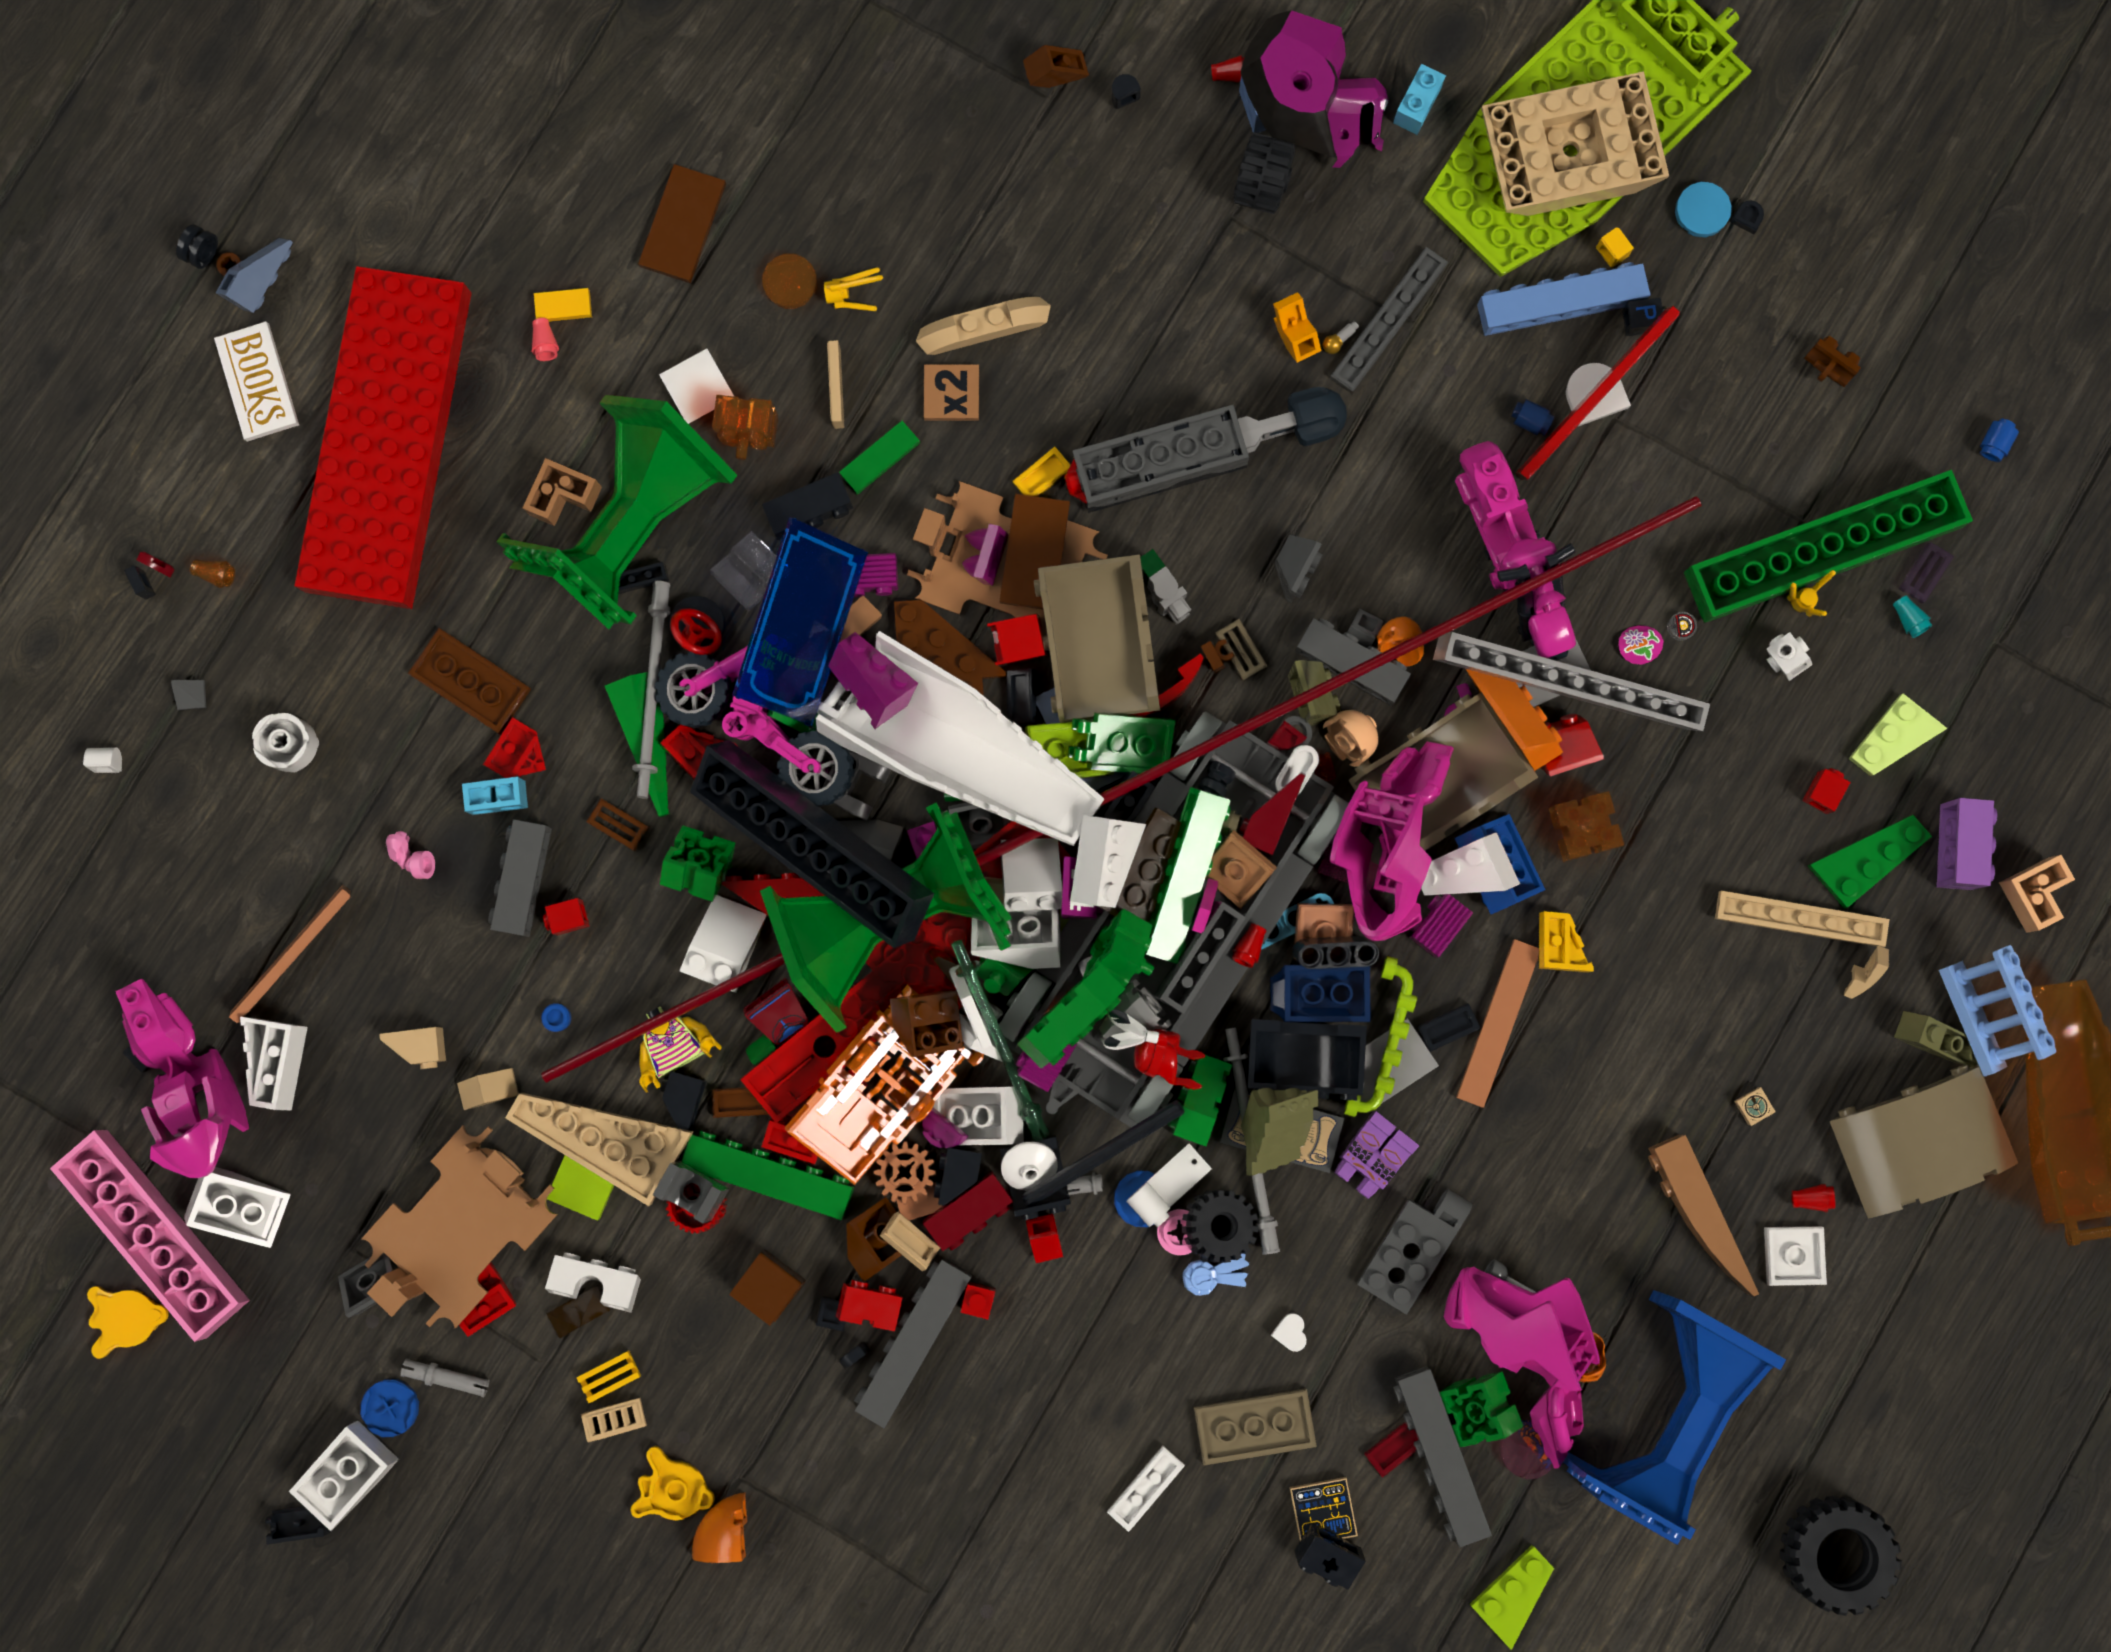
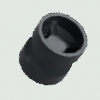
M1212 761L1207 769V777L1202 778L1198 787L1200 790L1224 797L1227 793L1226 787L1232 783L1236 773L1227 765Z

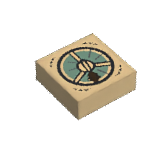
M1761 1087L1734 1101L1748 1126H1752L1775 1113Z

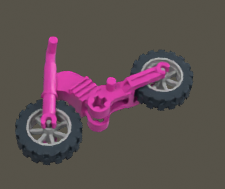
M768 634L764 638L767 644L763 654L759 651L762 640L758 642L750 669L755 671L752 680L753 686L759 692L772 697V673L764 663L763 666L765 668L759 664H762L764 657V662L770 659L769 649L771 647L776 649L775 653H773L774 649H771V655L776 654L778 650L791 654L795 651V645L779 636ZM754 644L746 646L720 662L708 655L688 652L687 654H678L675 656L676 658L673 660L669 659L665 663L666 667L658 673L659 680L655 683L658 695L655 696L656 701L660 703L661 711L670 720L684 726L697 728L699 726H708L712 724V721L720 719L723 716L721 713L727 710L730 705L728 703L729 698H732L730 685L738 677V688L730 705L734 710L728 713L722 721L724 732L728 736L744 741L756 737L766 747L779 753L781 758L777 762V768L779 769L778 777L818 807L833 804L834 801L841 799L845 795L844 792L847 789L849 790L852 784L851 779L855 774V769H853L854 759L850 755L849 749L840 746L818 731L803 732L798 734V737L795 739H790L781 729L780 725L767 716L768 706H770L771 702L754 693L749 685L751 674L745 672ZM697 670L696 676L690 679L687 671ZM683 676L684 679L679 683L680 686H676L679 678ZM676 690L684 691L685 694L679 701L676 698ZM690 697L692 698L693 710L682 707ZM698 700L708 701L702 708L698 709ZM739 723L743 726L742 729H740V727H738V724H739ZM820 748L817 759L808 750ZM825 751L833 757L832 761L822 762ZM835 765V774L832 777L829 775V767ZM797 769L807 773L800 781L797 776ZM812 776H814L815 790L804 786ZM821 776L831 781L824 788L820 787Z

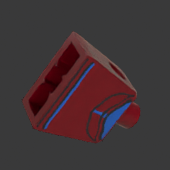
M787 977L743 1008L745 1017L776 1045L791 1038L809 1022Z

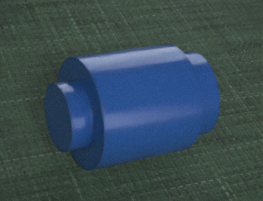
M2007 419L1993 421L1980 445L1982 448L1980 455L1994 462H2001L2003 457H2007L2019 433L2015 428L2016 424Z

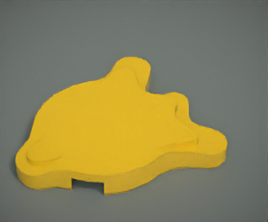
M100 1286L90 1288L87 1296L94 1306V1312L89 1319V1326L102 1331L101 1336L92 1346V1355L97 1359H101L117 1347L127 1348L144 1343L153 1330H156L160 1324L168 1319L169 1312L164 1305L157 1304L154 1300H150L146 1295L142 1294V1291L124 1290L113 1293Z
M652 1446L647 1451L646 1457L653 1470V1474L651 1476L642 1475L638 1479L641 1496L631 1506L630 1510L633 1517L641 1518L648 1514H656L665 1519L683 1520L699 1510L709 1509L713 1505L715 1500L714 1493L707 1487L703 1475L695 1466L684 1461L670 1459L659 1446Z

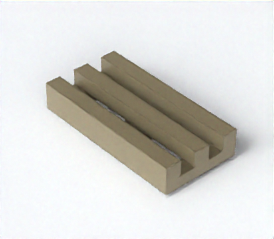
M1240 619L1215 632L1219 641L1226 639L1224 634H1228L1249 670L1245 672L1236 655L1231 660L1242 681L1267 668V664ZM1232 629H1238L1256 659L1257 666L1254 667ZM1229 643L1223 646L1227 655L1233 652Z

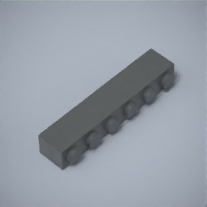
M944 1258L940 1264L934 1261L926 1275L930 1278L926 1288L920 1286L912 1299L916 1303L911 1313L905 1311L897 1325L902 1330L897 1338L890 1337L883 1350L887 1353V1356L882 1363L878 1361L875 1363L869 1374V1377L873 1379L868 1389L862 1386L854 1402L858 1403L855 1412L882 1428L886 1427L972 1277V1274Z
M1425 1366L1395 1377L1397 1385L1393 1387L1398 1403L1404 1402L1407 1413L1403 1414L1408 1430L1414 1429L1418 1438L1413 1444L1419 1459L1424 1457L1428 1468L1423 1469L1429 1486L1434 1485L1438 1496L1433 1498L1439 1513H1445L1448 1521L1447 1524H1444V1528L1449 1541L1455 1540V1543L1460 1548L1492 1536L1431 1369Z

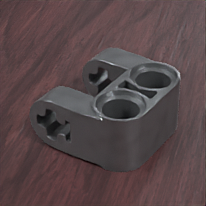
M849 752L856 761L855 774L851 779L852 784L849 790L847 789L844 792L845 795L841 799L834 801L833 804L846 812L867 820L873 808L850 795L861 773L885 783L891 770L866 757ZM835 765L832 766L829 775L832 777L835 774ZM826 779L823 788L826 787L831 781Z

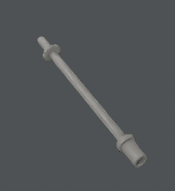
M665 581L653 582L652 603L648 606V613L653 617L641 756L640 764L632 766V770L639 773L637 797L642 799L648 798L650 774L658 772V768L651 765L657 704L655 683L659 680L658 673L660 670L664 618L670 615V607L668 606L670 583Z
M1236 1028L1225 1029L1230 1057H1225L1223 1060L1232 1064L1241 1120H1243L1249 1095L1242 1060L1247 1059L1249 1056L1248 1054L1241 1055ZM1258 1173L1252 1176L1259 1213L1255 1226H1258L1262 1255L1278 1253L1280 1248L1275 1228L1278 1226V1223L1270 1215L1263 1173Z

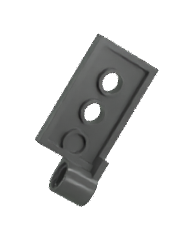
M1448 1188L1439 1198L1433 1213L1408 1199L1359 1278L1357 1285L1407 1315L1467 1218L1473 1203ZM1409 1243L1418 1245L1420 1248L1419 1254L1413 1258L1405 1256L1403 1253L1405 1245ZM1394 1267H1399L1405 1272L1404 1278L1399 1282H1394L1388 1277L1389 1271Z

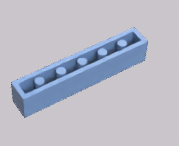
M1633 262L1619 265L1614 270L1607 271V268H1599L1593 270L1589 275L1580 276L1579 273L1564 277V280L1553 281V279H1545L1538 282L1537 285L1527 287L1526 284H1520L1510 288V291L1500 292V290H1491L1484 293V296H1481L1477 306L1484 336L1624 308L1629 301L1648 299L1650 291L1644 265H1634Z

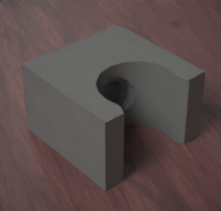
M677 1161L669 1164L653 1196L684 1208L694 1215V1219L701 1223H706L713 1220L729 1188L683 1162ZM691 1183L697 1184L700 1188V1196L697 1199H691L687 1194V1188Z

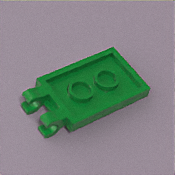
M1094 712L1093 721L1073 718L1071 729L1077 730L1078 733L1088 734L1086 748L1069 746L1068 757L1073 758L1075 761H1088L1087 768L1090 770L1134 771L1142 773L1170 759L1175 720L1171 718Z

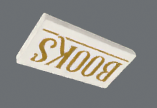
M263 322L215 337V343L244 440L248 442L298 426L299 422L270 325L267 322Z

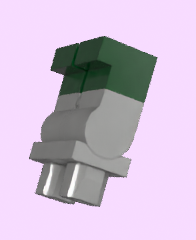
M1151 549L1140 557L1143 582L1152 593V600L1158 606L1157 611L1162 617L1168 614L1175 625L1186 619L1192 610L1185 601L1187 592L1183 586L1178 589V583L1154 549Z

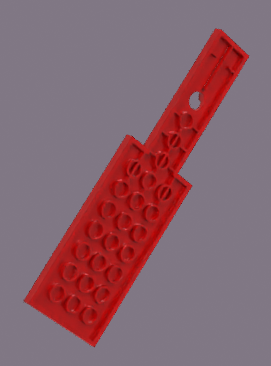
M1010 821L973 852L976 856L1000 844L1001 840H1008L1030 828ZM1044 834V835H1042V836H1040V837H1038V838H1036V839L1053 838V837H1050V836ZM1058 841L1061 879H1063L1064 857L1071 856ZM1001 856L980 866L984 877L1002 878ZM940 912L923 920L914 941L893 948L884 940L879 942L866 961L872 971L849 989L841 1003L840 1009L847 1028L836 1033L819 1014L740 1079L776 1123L821 1086L819 1083L820 1078L827 1079L829 1074L826 1071L871 1019L875 1022L879 1018L876 1014L879 1009L882 1012L887 1008L889 1009L890 999L896 998L899 993L902 994L901 991L906 985L910 986L918 994L936 991H957L952 982L935 963L929 950L935 948L974 966H978L980 957L971 953L972 918ZM957 992L958 1006L960 1009L963 1007V1005ZM822 1035L832 1037L836 1043V1049L829 1057L818 1056L813 1048L815 1040ZM871 1035L868 1036V1037H870L874 1042L877 1041V1040L874 1039Z

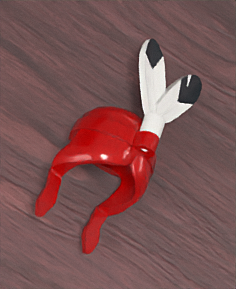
M1113 1009L1110 1013L1108 1012L1111 1022L1125 1032L1109 1036L1104 1041L1105 1048L1119 1050L1135 1046L1134 1064L1136 1069L1142 1072V1074L1153 1078L1157 1074L1171 1085H1181L1192 1090L1202 1088L1201 1084L1192 1079L1176 1077L1177 1055L1187 1057L1190 1060L1205 1058V1054L1197 1050L1181 1048L1179 1046L1181 1036L1176 1032L1166 1031L1165 1029L1147 1030L1134 1018L1120 1010Z

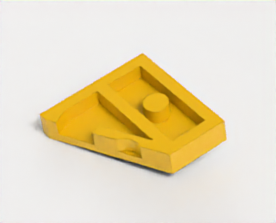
M1546 911L1539 913V969L1593 972L1594 967L1592 962H1587L1582 947H1584L1581 937L1575 931V924L1569 913Z

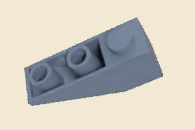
M278 238L230 268L218 287L216 294L243 311L254 313L255 310L262 306L265 299L263 295L268 286H271L276 281L278 276L277 270L281 263H284L290 256V247L293 242L288 239Z

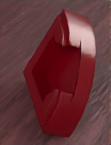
M144 551L140 552L136 559L168 577H171L175 570L171 565Z
M1284 721L1267 742V745L1275 749L1288 750L1301 745L1307 737Z

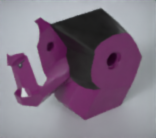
M1292 10L1276 14L1266 20L1251 41L1245 53L1240 72L1249 99L1264 128L1273 138L1337 158L1332 168H1341L1359 146L1362 105L1372 102L1374 105L1372 143L1381 153L1384 140L1380 137L1383 111L1389 101L1387 91L1376 78L1339 79L1346 57L1342 28Z

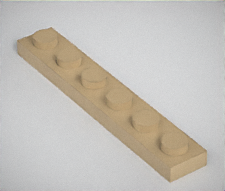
M1727 891L1718 892L1715 919L1876 947H1886L1890 920Z

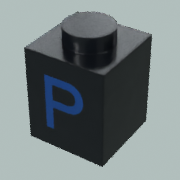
M1661 298L1627 302L1622 310L1626 336L1642 335L1666 309L1665 306H1662Z

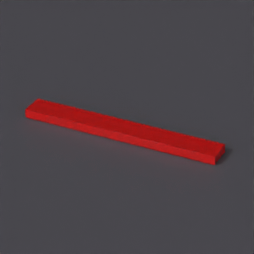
M1674 306L1663 311L1519 468L1515 474L1521 480L1529 479L1674 322L1680 315V312Z

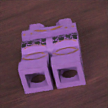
M1377 1111L1369 1115L1345 1151L1339 1156L1342 1160L1334 1172L1346 1182L1349 1181L1356 1171L1364 1178L1356 1187V1190L1367 1199L1375 1194L1378 1189L1383 1190L1409 1156L1419 1147L1416 1142L1402 1131L1395 1130L1396 1127ZM1390 1136L1388 1140L1385 1142V1144L1381 1147V1149L1378 1150L1380 1146L1384 1143V1141L1387 1139V1137Z

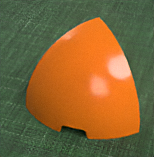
M745 1493L735 1494L721 1500L705 1514L694 1536L692 1546L693 1560L706 1563L743 1561L746 1557L744 1525L747 1523Z

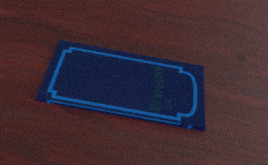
M789 517L732 696L797 720L807 726H813L831 670L829 663L840 642L868 552L807 525L796 518Z

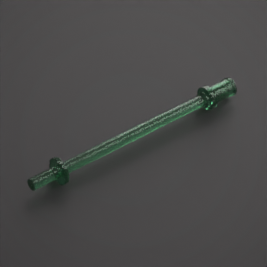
M957 940L951 944L960 964L955 973L957 977H965L1021 1102V1119L1026 1121L1033 1140H1042L1040 1132L1043 1133L1045 1138L1050 1134L1041 1115L1042 1108L1040 1104L1032 1102L1023 1079L1018 1076V1067L976 974V971L981 967L979 961H971L962 940Z

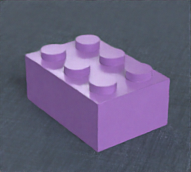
M1958 798L1940 804L1937 888L1973 890L1991 886L1995 876L1994 865H1991L1992 853H1994L1996 848L1993 825L1997 821V810L1994 808V801Z

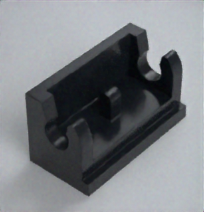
M305 1506L273 1510L272 1514L267 1516L265 1524H270L271 1532L266 1536L267 1545L323 1537L333 1531H330Z

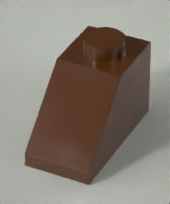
M1043 45L1023 60L1030 86L1051 88L1089 76L1082 50Z

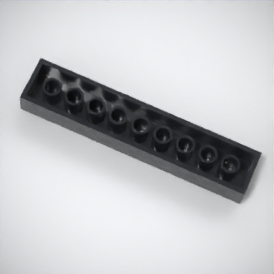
M730 740L707 745L690 790L691 794L893 948L915 940L935 893Z

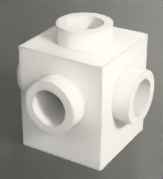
M1790 632L1785 636L1781 634L1775 637L1766 649L1770 655L1766 659L1776 673L1781 670L1789 681L1813 665L1806 653L1810 650L1800 636L1795 639Z

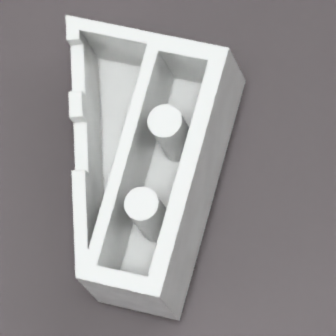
M1083 815L1070 901L1095 906L1116 907L1146 824Z
M1497 832L1431 861L1421 889L1424 895L1506 891L1519 885L1520 882Z
M240 1017L241 1025L244 1026L246 1042L243 1043L244 1052H247L248 1061L246 1078L249 1105L273 1110H292L307 1027L258 1018Z

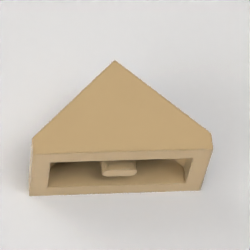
M513 1068L477 1075L457 1083L464 1110L519 1095Z

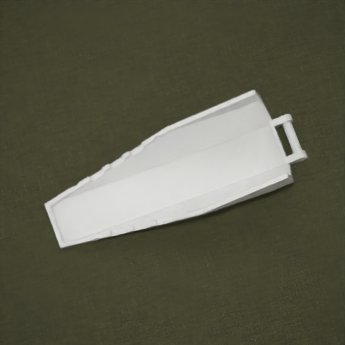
M880 631L876 635L875 648L918 682L908 706L877 729H874L870 724L872 719L865 709L860 710L856 705L858 700L853 693L850 694L839 711L834 709V706L846 691L839 681L824 703L820 702L815 709L819 714L816 718L817 731L840 746L914 781L1072 846L1080 837L1083 815L1094 816L1104 801L1100 794L1075 773L1070 772L1057 758L1054 759L1048 754L1041 744L1028 737L1021 727L1015 722L1012 723L995 705L975 688Z

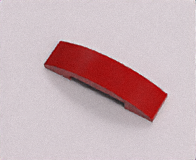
M1201 653L1177 670V675L1181 681L1158 696L1160 711L1129 715L1151 717L1174 703L1188 689L1197 676L1204 659Z

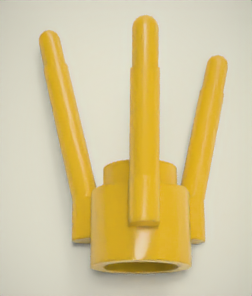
M876 267L824 282L827 304L834 303L835 309L851 308L877 311L876 306L845 302L844 299L849 298L848 288L881 281L883 279L882 275L867 277L878 273L880 268Z
M1834 570L1830 571L1811 588H1803L1797 592L1796 583H1791L1790 594L1787 596V600L1791 601L1796 611L1806 612V615L1809 617L1812 615L1826 616V611L1814 609L1818 602L1816 592L1836 572Z

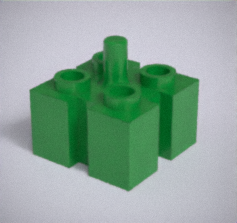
M682 826L675 838L674 847H670L663 860L660 885L678 891L685 887L688 888V892L693 896L713 902L721 887V881L725 880L732 867L736 843L714 836L712 840L704 838V832Z
M1123 908L1112 919L1111 925L1109 927L1105 926L1094 937L1090 951L1092 957L1087 962L1083 978L1100 964L1124 988L1135 973L1139 974L1142 972L1148 976L1151 975L1154 966L1146 962L1144 955L1152 941V938L1149 937L1152 924Z
M1502 1371L1483 1375L1477 1380L1475 1377L1459 1380L1439 1392L1446 1413H1453L1456 1423L1451 1426L1459 1447L1475 1445L1484 1439L1487 1442L1505 1439L1523 1427L1515 1404H1508L1506 1396L1510 1394V1390Z

